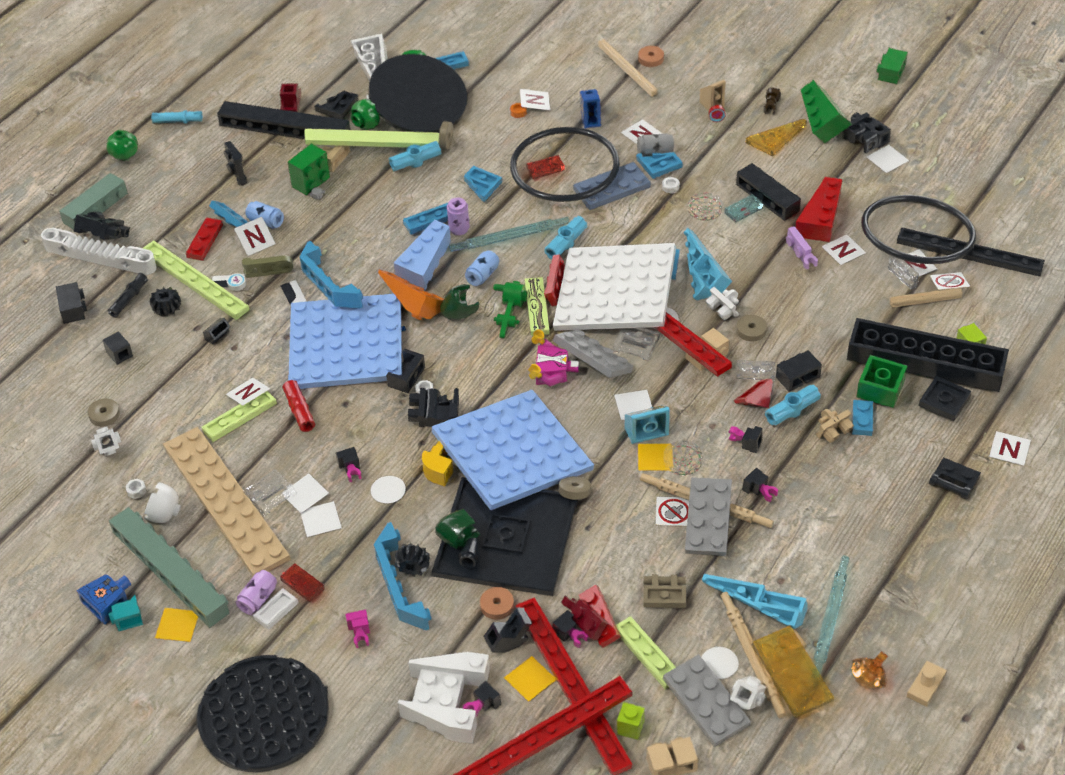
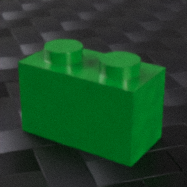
M888 48L886 54L883 53L881 63L877 66L878 80L897 84L906 66L908 52Z

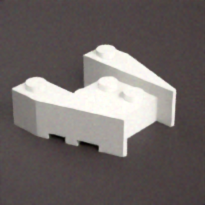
M463 652L409 660L410 676L418 678L412 702L398 700L400 717L426 726L427 730L443 734L444 738L451 741L473 744L477 727L476 711L461 709L459 705L464 684L479 686L488 680L490 671L489 655Z

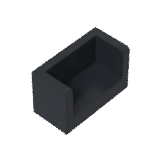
M404 349L402 352V376L388 372L386 377L388 387L409 393L426 367L423 354Z

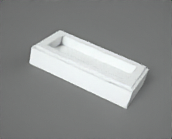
M282 588L253 615L254 620L270 630L298 604V599Z

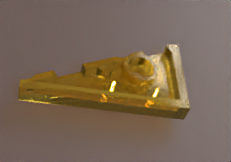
M803 118L746 137V144L773 156L807 125V120Z

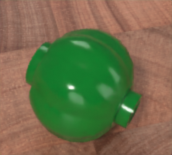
M362 99L353 104L351 121L356 127L362 130H370L379 124L381 117L371 100Z
M117 130L108 137L106 149L113 158L126 161L137 153L138 140L129 131Z

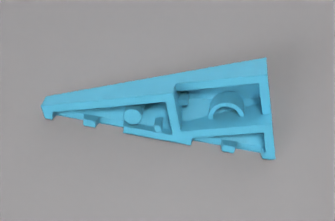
M687 228L684 234L687 236L685 244L689 249L687 254L689 272L693 277L691 286L695 291L693 298L696 300L709 298L712 295L710 290L713 287L723 293L732 280L696 234Z
M704 574L702 578L704 583L723 593L728 592L729 596L791 628L796 629L803 624L808 609L806 598L766 591L765 585L708 574Z

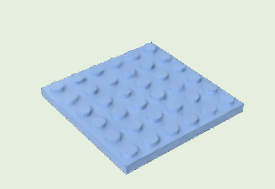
M394 294L363 296L362 308L337 307L330 300L291 303L288 381L295 380L300 389L387 381L386 375L388 372L402 376L401 302Z
M533 390L432 426L433 435L442 443L446 452L490 510L557 485L563 478L577 477L592 471L594 468L591 460Z

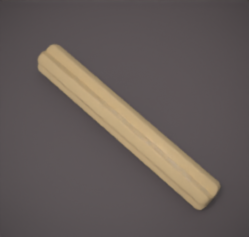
M951 288L894 296L890 298V305L892 308L959 299L962 298L963 292L961 288Z

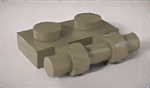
M658 574L644 576V584L652 585H644L643 607L686 608V586H677L686 585V577H677V574H671V576H658Z

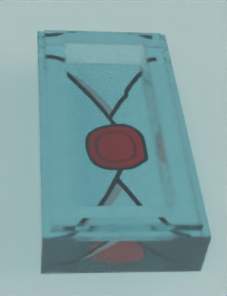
M752 194L725 208L724 213L736 223L763 209V203Z

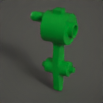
M513 281V283L506 282L505 285H493V290L503 292L502 303L507 305L505 314H498L497 317H494L496 325L501 326L499 338L505 339L508 327L515 328L516 325H519L520 320H517V316H512L514 306L522 307L528 295V292L525 291V284H520L519 281Z

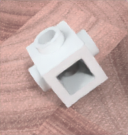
M108 427L96 430L97 434H94V439L91 440L94 451L99 450V453H104L105 456L116 453L115 449H118V443H121L118 431L108 430ZM104 437H108L110 440L106 445L102 443Z
M753 676L738 679L732 688L733 693L730 700L736 702L741 708L750 710L763 703L766 696L764 694L766 686L760 684L761 681Z

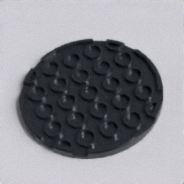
M403 54L387 59L374 70L368 87L369 100L375 104L377 113L388 125L407 132L439 133L444 121L452 122L453 125H456L465 112L468 100L466 86L453 68L436 58L421 54Z
M261 655L241 660L224 669V672L216 679H213L205 689L204 696L197 710V727L201 740L207 751L217 761L232 769L251 773L281 769L305 756L321 738L329 716L327 692L318 675L307 668L304 663L293 658L287 659L277 657V655Z

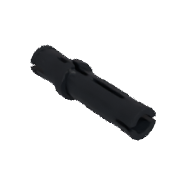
M138 273L135 279L126 285L125 291L107 310L110 316L117 318L131 299L140 293V289L148 281L145 274Z

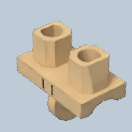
M828 409L821 412L822 418L819 419L822 425H820V431L816 433L818 438L820 439L824 436L825 439L832 443L840 435L836 430L837 428H840L844 434L849 433L854 427L849 419L851 412L847 409L838 415L835 410L832 412Z

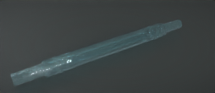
M568 217L535 222L466 239L464 242L449 245L450 252L465 248L469 250L552 230L553 227L569 224L570 221Z
M848 556L841 557L838 571L834 575L813 658L815 663L811 678L814 680L820 679L823 664L827 660L847 580Z

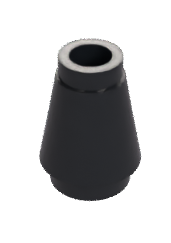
M469 538L460 552L458 559L461 566L473 568L478 563L479 541L476 538Z

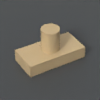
M325 145L322 148L327 153L330 172H334L350 153V146L335 145L332 148Z
M926 661L907 692V697L927 707L943 681L947 670Z

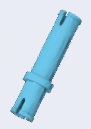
M187 110L182 112L152 113L151 119L152 123L183 122L185 124L194 121L202 122L203 113L202 111L187 112Z

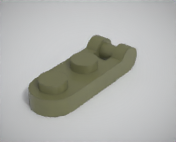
M289 256L260 259L244 258L242 266L245 268V277L252 278L288 273L293 269V260Z

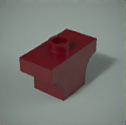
M298 83L281 84V110L298 112L302 94Z

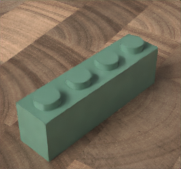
M112 173L106 175L59 211L63 224L74 230L77 214H88L97 211L103 213L128 194L125 181Z

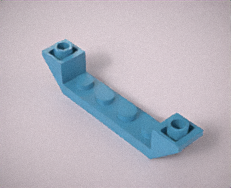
M311 241L307 242L300 255L302 272L334 306L362 308L363 294L361 290L357 289L353 284L342 288L338 285L336 286L332 279L325 275L323 269L317 266L321 264L320 256L322 253L320 248Z
M389 522L374 543L376 559L400 621L425 631L429 630V621L432 620L429 609L424 608L422 601L408 604L406 596L402 597L401 595L403 588L400 580L396 581L395 579L397 577L395 566L389 563L391 561L389 552L398 550V541L401 540L399 530L394 529L392 522Z

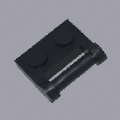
M231 141L225 142L224 155L228 160L226 164L227 169L236 176L238 185H246L247 177L243 171L242 154Z
M943 457L936 471L932 474L929 485L934 487L937 485L959 494L961 498L967 500L978 482L981 472Z

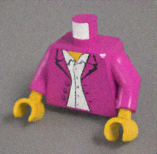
M537 329L533 333L532 343H540V346H538L536 364H532L528 371L530 372L529 377L531 379L536 378V385L546 384L551 387L558 383H565L567 381V372H579V361H569L567 350L553 345L547 339H543L544 332Z

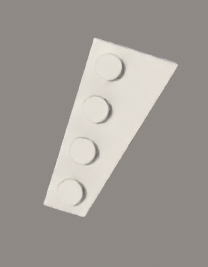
M382 34L351 40L355 56L369 82L374 70L387 60V49Z

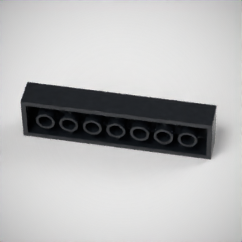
M856 318L848 345L847 360L866 364L869 356L872 355L907 365L906 373L930 378L938 376L953 383L1000 392L1009 349Z

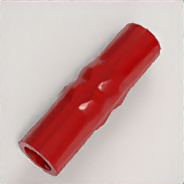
M289 380L283 384L282 389L292 414L302 432L311 431L315 427V421L309 410V405L306 403V398L303 396L297 381Z

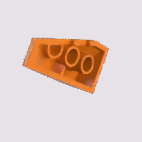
M379 269V275L404 308L412 313V317L422 320V318L431 319L440 313V305L444 300L442 297L426 292L424 288L411 284L409 281L391 272Z

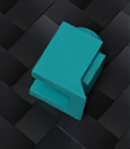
M135 595L130 601H124L111 606L112 612H109L112 625L116 624L118 632L143 625L139 604Z

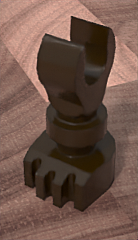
M768 88L765 95L764 113L766 114V111L771 109L773 110L772 115H774L776 111L775 104L781 97V91L778 88Z

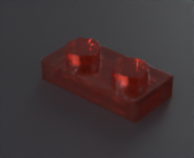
M559 155L526 164L532 179L565 171V165Z
M296 563L280 575L283 583L308 602L314 600L325 590L324 584Z

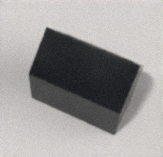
M219 318L203 331L204 339L213 345L229 332L231 326L225 318Z

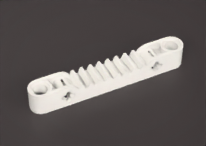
M47 228L41 233L44 247L50 253L145 275L152 274L157 269L152 251L134 246H128L127 248L122 246L120 248L118 244L114 246L112 243H109L108 245L105 241L101 243L100 240L95 242L93 238L89 241L87 237L82 239L80 235L77 237L72 232L57 228Z

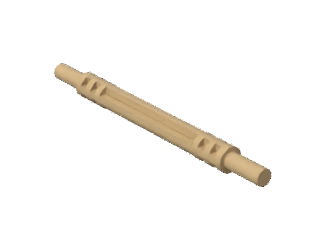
M642 473L640 481L657 486V489L689 500V487ZM730 504V516L749 523L755 522L772 528L773 520L759 516L752 510Z
M724 592L721 594V598L727 609L726 614L756 677L761 681L760 684L766 686L764 694H766L767 700L771 701L778 718H783L786 716V712L779 700L780 695L739 609L734 606L728 592Z

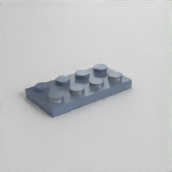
M632 162L619 167L616 178L606 189L594 196L582 199V201L589 210L650 188L651 182L639 167ZM611 170L573 184V190L577 194L598 186L609 176Z

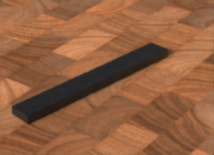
M901 227L896 243L950 255L962 250L968 242ZM977 244L974 245L973 249L966 256L961 258L1039 277L1045 262L1043 259Z

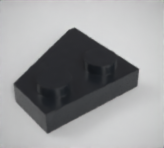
M342 91L336 96L328 98L327 103L321 106L316 104L314 108L316 112L343 119L352 109L353 104L359 100L358 94Z

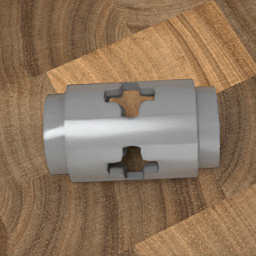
M668 133L642 135L637 138L638 153L652 155V153L663 154L673 152V136L668 135Z

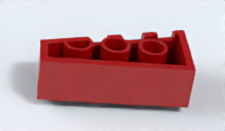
M825 177L796 221V229L804 239L824 242L831 241L843 179Z

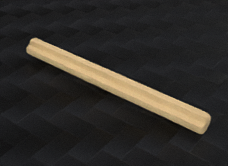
M605 39L598 41V47L650 96L653 97L658 94V89Z

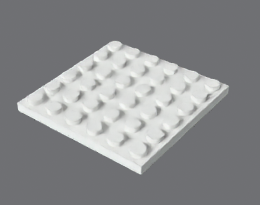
M675 243L569 248L553 322L554 331L664 326L676 252Z

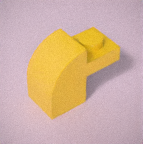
M438 441L436 446L431 448L430 452L423 451L422 453L423 473L429 481L445 487L453 474V461L445 458L448 453L442 443Z

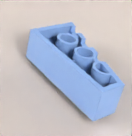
M434 220L394 262L395 275L409 281L411 284L424 288L425 291L428 281H431L433 272L439 265L440 258L443 257L451 242L450 227Z

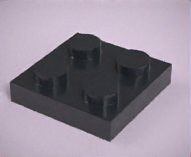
M935 376L919 400L918 406L955 421L970 398L972 391Z

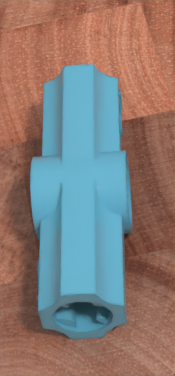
M437 141L423 146L411 145L407 148L406 152L390 157L389 163L393 171L408 166L417 168L422 166L423 161L441 155V149Z
M580 216L574 217L567 226H562L558 229V235L544 248L548 258L552 259L553 255H561L565 250L574 246L576 238L587 228V222H585L584 218Z
M814 384L808 385L797 393L790 392L786 394L785 400L765 411L767 421L771 425L776 426L789 417L796 418L800 415L801 410L821 398V394Z

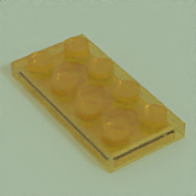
M791 625L752 642L753 649L794 718L833 702V694Z

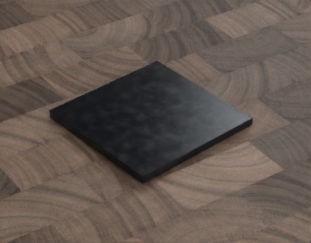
M461 477L450 513L464 509L475 521L473 527L480 534L476 538L479 541V561L473 568L461 566L458 556L463 548L457 550L441 540L431 572L432 577L553 596L578 500L565 498L557 491L541 490L490 510L467 478Z

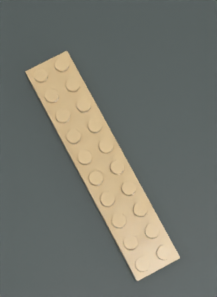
M198 427L163 443L165 451L252 576L261 570L269 572L291 560L286 549Z

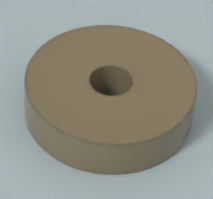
M444 121L439 132V146L443 149H449L453 138L452 122Z
M745 315L737 322V334L743 340L758 341L766 335L767 323L760 316Z
M99 399L88 408L90 422L100 427L113 424L120 415L118 404L112 399Z
M571 476L563 478L559 482V493L568 499H584L591 493V483L582 477Z

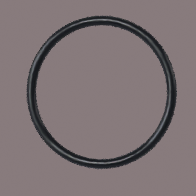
M556 127L535 133L519 144L513 152L510 161L512 178L522 190L539 199L553 202L578 201L600 193L614 181L620 167L619 154L608 139L594 131L578 127ZM556 134H579L602 143L612 155L613 167L609 176L601 184L588 191L570 195H554L538 191L527 185L518 174L517 160L528 145L541 138Z
M896 195L882 198L869 205L861 218L862 230L875 247L890 256L919 264L953 262L966 256L976 243V230L966 215L947 203L924 196ZM896 202L928 204L943 209L957 217L966 226L969 232V241L962 250L947 256L923 257L910 255L895 250L878 240L871 232L868 220L874 210L887 204Z

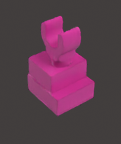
M366 609L346 613L348 631L353 630L355 647L358 648L360 640H364L366 646H369V638L366 634H369L370 630Z

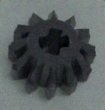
M163 286L161 290L156 289V292L151 293L149 303L154 314L158 313L159 316L164 314L168 316V314H175V311L180 310L181 297L176 289L173 290L172 287L166 289Z
M402 544L395 554V567L399 568V572H405L406 576L408 574H411L413 577L416 574L422 575L429 567L430 553L426 552L425 547H419V544Z

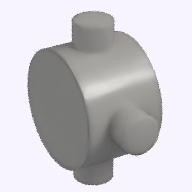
M318 187L314 188L312 193H310V197L313 196L314 199L319 200L323 197L325 191Z

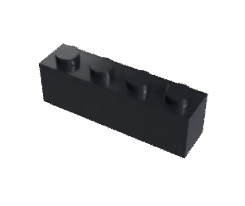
M751 163L737 172L736 185L785 221L800 212L801 198L755 164Z

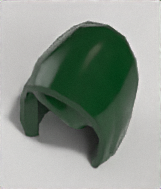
M457 285L446 294L440 305V312L445 318L459 320L471 316L478 311L479 302L467 305L466 293L470 289V285Z
M464 509L444 516L435 527V534L457 550L463 548L469 538H477L480 535L473 527L475 521Z

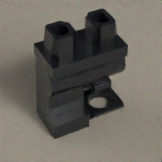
M858 112L854 113L850 121L852 125L842 131L843 139L848 140L850 143H855L858 140L861 144L864 143V154L876 147L879 149L890 142L891 129L875 118L870 117V114L867 112L862 115Z
M97 211L88 214H77L73 232L80 234L88 233L89 231L94 236H100L99 239L108 240L128 237L130 227L125 226L123 220H116L114 218L104 219L103 213Z
M420 388V393H409V406H419V409H408V421L419 422V427H432L458 417L459 389H454L453 399L451 400L447 399V395L441 396L440 391L433 388L427 390L426 388Z

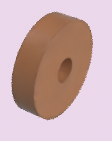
M645 46L638 52V61L646 67L659 66L664 61V51L657 46Z
M493 587L486 590L480 598L481 611L490 619L499 620L506 618L514 609L512 594L507 589L501 587Z

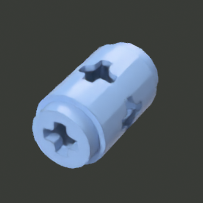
M258 201L250 202L246 207L245 214L250 221L262 217L269 228H278L283 223L284 214L278 208Z
M490 250L482 252L467 268L465 273L466 280L473 286L482 285L498 268L499 257Z

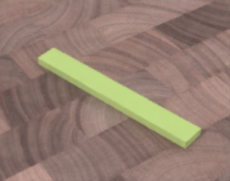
M305 129L304 133L305 145L312 143L314 145L408 148L411 145L423 146L437 141L439 144V133Z
M152 241L142 248L152 251L156 265L235 320L250 310L249 305L157 242Z

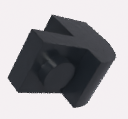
M516 608L507 622H493L483 637L492 653L508 652L520 647L529 639L526 632L532 625V622L524 608Z

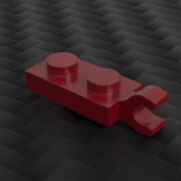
M565 595L561 604L571 610L573 621L592 640L597 641L608 623L585 600L579 599L577 601L575 598L570 599Z

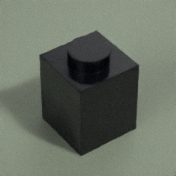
M119 331L103 339L106 353L117 365L133 357L129 342Z

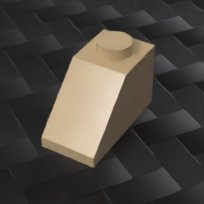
M725 80L700 89V103L708 111L714 105L724 107Z

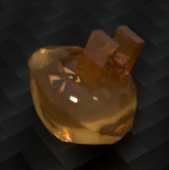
M881 651L875 659L865 657L853 659L851 665L855 681L866 689L885 688L887 677L882 664L888 656Z

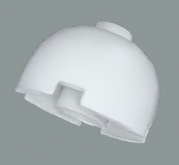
M159 482L155 487L159 490L150 496L144 514L146 516L144 519L154 523H165L172 516L178 515L181 505L178 504L179 497L177 492L172 487Z

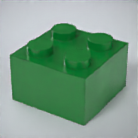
M312 143L287 161L292 188L306 196L312 192V189L319 187L330 178L326 151Z
M870 355L859 379L856 397L894 408L905 382L907 365Z

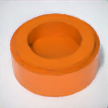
M515 103L510 107V114L514 118H522L527 114V107H522L521 103Z

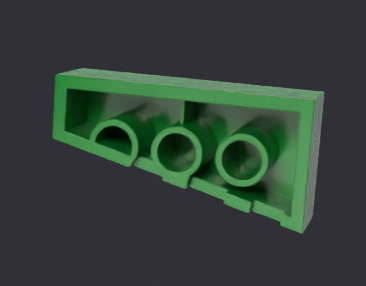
M814 80L800 89L812 133L822 142L827 143L852 125L826 90Z

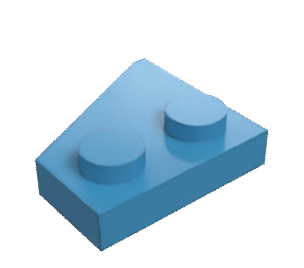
M674 152L652 153V156L642 157V153L636 154V160L652 179L683 167V162Z
M472 166L464 175V181L485 202L500 186L502 177Z

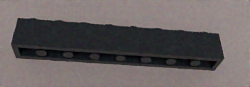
M224 101L217 112L219 126L304 140L305 129L351 130L349 120L229 101Z

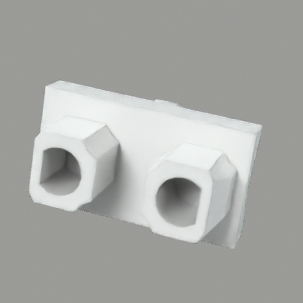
M713 287L710 290L712 295L706 300L708 307L714 310L721 305L722 307L717 313L724 321L731 315L734 318L739 316L734 305L739 302L737 299L738 292L732 289L730 291L724 290L722 294Z

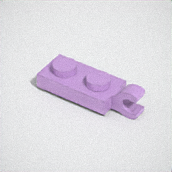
M795 226L788 228V235L786 237L788 246H791L797 258L801 259L805 269H809V263H813L816 267L818 259L811 253V247Z

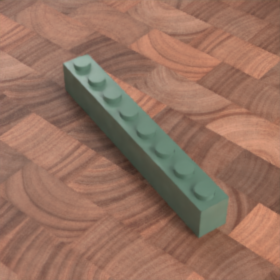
M127 507L109 520L113 534L209 628L230 614L227 598L223 594L219 595L211 582L207 583L198 570L194 571L189 561L179 556L175 547L167 545L165 538L161 534L157 535L150 523L146 524L137 511L134 513Z

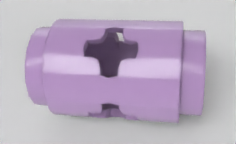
M453 198L447 205L448 226L454 235H464L470 227L468 204L462 198Z
M265 570L255 573L237 596V607L248 615L257 612L275 590L276 578Z

